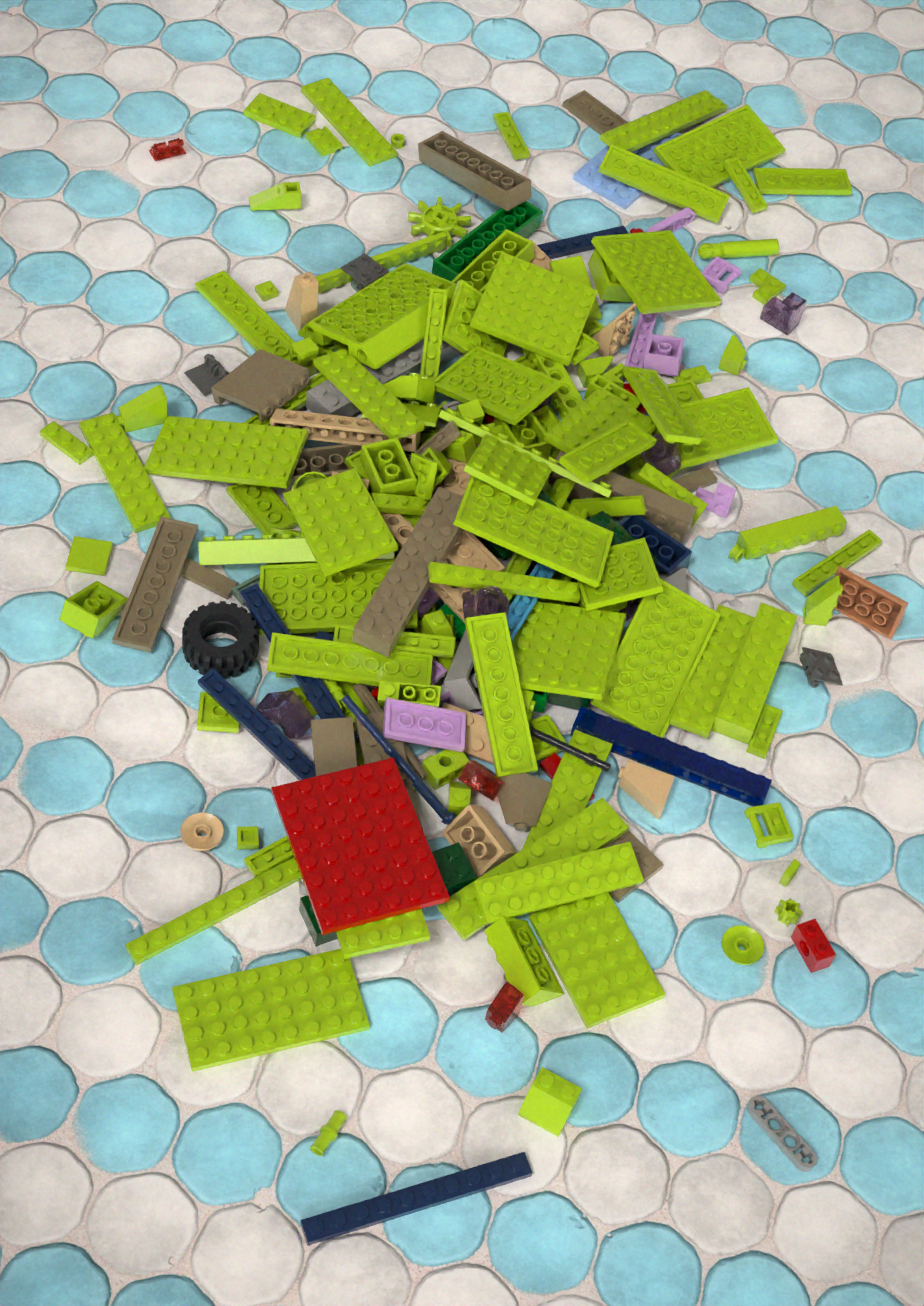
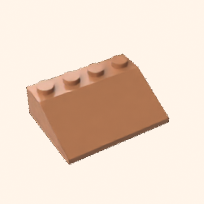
M839 566L835 576H839L843 590L841 596H838L837 606L833 609L891 640L905 617L908 602Z

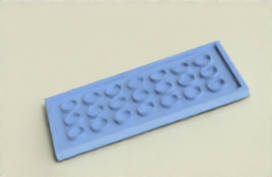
M679 132L674 133L632 153L666 167L653 150L655 147L682 134ZM607 145L573 174V180L623 209H627L645 192L598 172L609 149Z

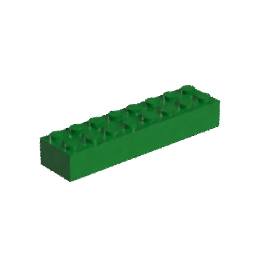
M527 201L508 211L500 208L433 260L432 274L452 281L506 229L524 238L531 235L541 227L543 211Z

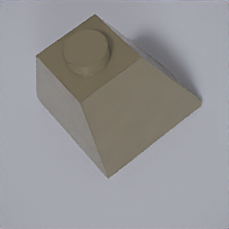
M527 773L508 775L501 778L494 777L493 784L506 824L513 826L517 831H526L529 827H536L549 794L551 783Z

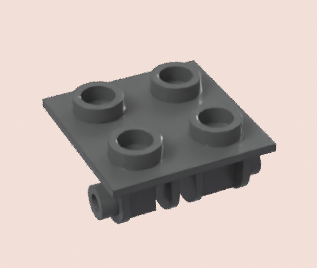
M366 253L340 268L357 281L356 289L358 291L389 273L386 268Z
M210 354L204 356L203 364L184 372L204 396L212 393L211 387L229 374L220 362Z
M802 647L803 652L800 654L799 659L807 676L808 684L812 688L818 687L821 681L840 686L843 685L831 653Z

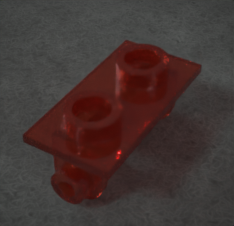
M179 138L168 141L167 146L165 142L153 144L149 150L154 161L186 154L182 147L184 146L183 139Z

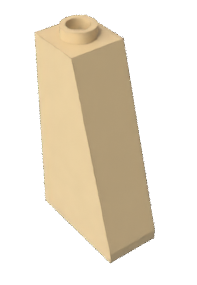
M312 272L294 277L285 307V312L297 331L317 317L319 283Z

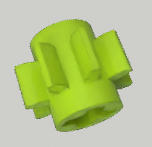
M791 898L786 901L781 899L774 913L778 914L777 921H781L785 926L790 923L797 924L798 918L803 913V911L799 910L800 903H796Z

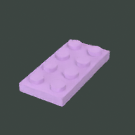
M386 698L383 720V736L385 738L463 752L465 749L466 713Z

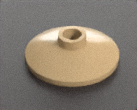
M202 812L186 818L182 823L180 832L183 842L188 847L198 851H205L216 847L221 842L224 828L216 816Z

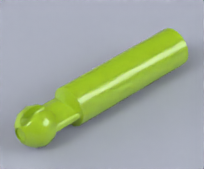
M761 239L712 244L703 243L699 246L697 253L702 259L715 258L716 256L720 258L778 255L779 242L778 239Z

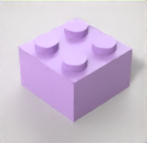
M650 334L644 354L643 368L657 370L659 374L678 376L683 358L685 338Z

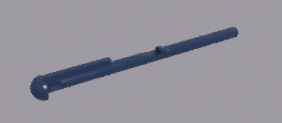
M348 695L343 697V703L381 745L384 752L391 758H394L395 763L413 782L414 788L442 819L441 822L446 825L452 823L456 817L455 812L450 813L354 701Z

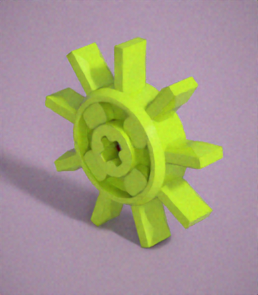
M438 197L436 205L428 207L422 200L418 201V210L422 214L410 211L408 213V221L420 223L411 226L412 236L424 232L429 237L444 232L447 235L446 245L448 248L452 246V235L463 238L468 234V230L460 226H470L471 216H457L461 211L460 203L449 208L443 206L442 197Z

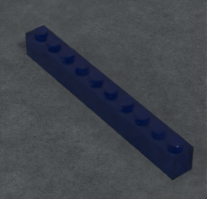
M583 707L578 712L570 734L572 737L574 730H578L612 743L610 752L753 807L763 805L772 782L771 779L763 775L755 774L745 768L729 764L724 760L716 759L706 753L695 751L685 745L677 744L667 738L656 736L648 731H643L630 724L622 723L612 717L604 716Z

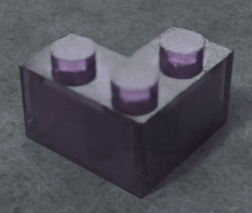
M793 292L783 301L774 296L763 306L760 319L788 336L799 325L806 300Z
M293 690L267 693L256 706V709L272 724H279L283 729V733L289 738L303 737L311 727V720H315Z

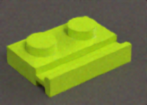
M323 126V129L317 128L305 133V138L322 157L335 153L338 149L342 150L343 145L326 126Z

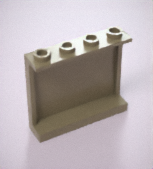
M259 349L211 387L215 403L221 404L226 399L257 412L260 422L263 423L276 409H280L309 385L311 381L308 368Z

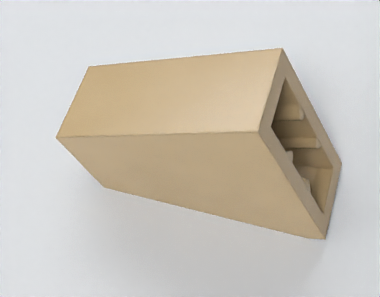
M628 760L626 767L621 766L617 777L621 779L619 787L655 818L660 819L675 776Z

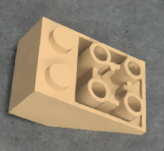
M635 303L593 336V339L599 342V349L595 351L603 357L615 355L622 346L628 344L630 340L629 334L633 327L632 321L636 315Z

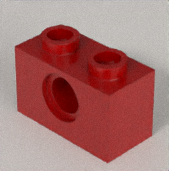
M816 919L796 925L791 939L809 971L813 973L830 967L836 954Z

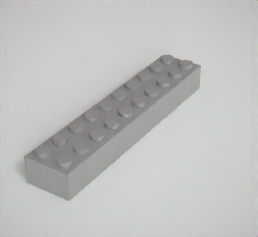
M424 339L376 370L362 363L360 364L382 385L402 375L409 376V373L420 374ZM442 340L439 366L462 354V352ZM329 380L307 391L306 407L312 413L350 417L360 411Z

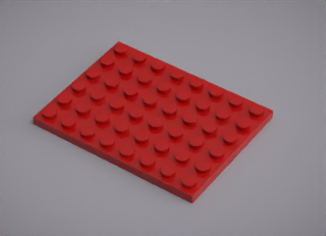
M394 758L271 787L274 802L322 935L449 902L450 896Z

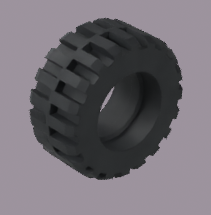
M220 601V603L210 602L207 606L202 605L198 607V611L193 610L184 622V627L182 628L184 658L187 663H190L192 669L195 671L198 669L202 675H205L214 668L224 679L231 675L232 677L238 676L239 672L244 673L248 670L249 666L254 664L255 658L258 656V623L251 613L247 614L245 608L242 606L239 608L237 604L232 602L231 604H226V601ZM225 633L235 637L237 641L229 646L217 647L208 644L204 639L212 634Z

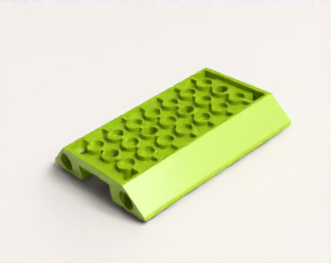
M404 263L308 322L298 331V335L304 338L310 337L313 342L322 346L337 340L348 345L349 354L359 363L376 370L424 339L430 288L448 290L446 319L456 283Z

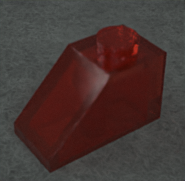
M475 760L467 762L458 778L459 781L492 801L495 800L504 784L492 770Z
M509 982L503 985L487 1009L485 1017L488 1025L493 1029H498L501 1033L518 1017L524 994Z

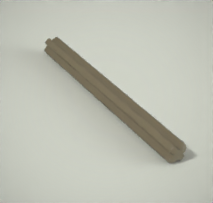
M356 683L353 686V690L369 713L383 711L365 684ZM403 741L408 765L421 780H424L427 777V773Z

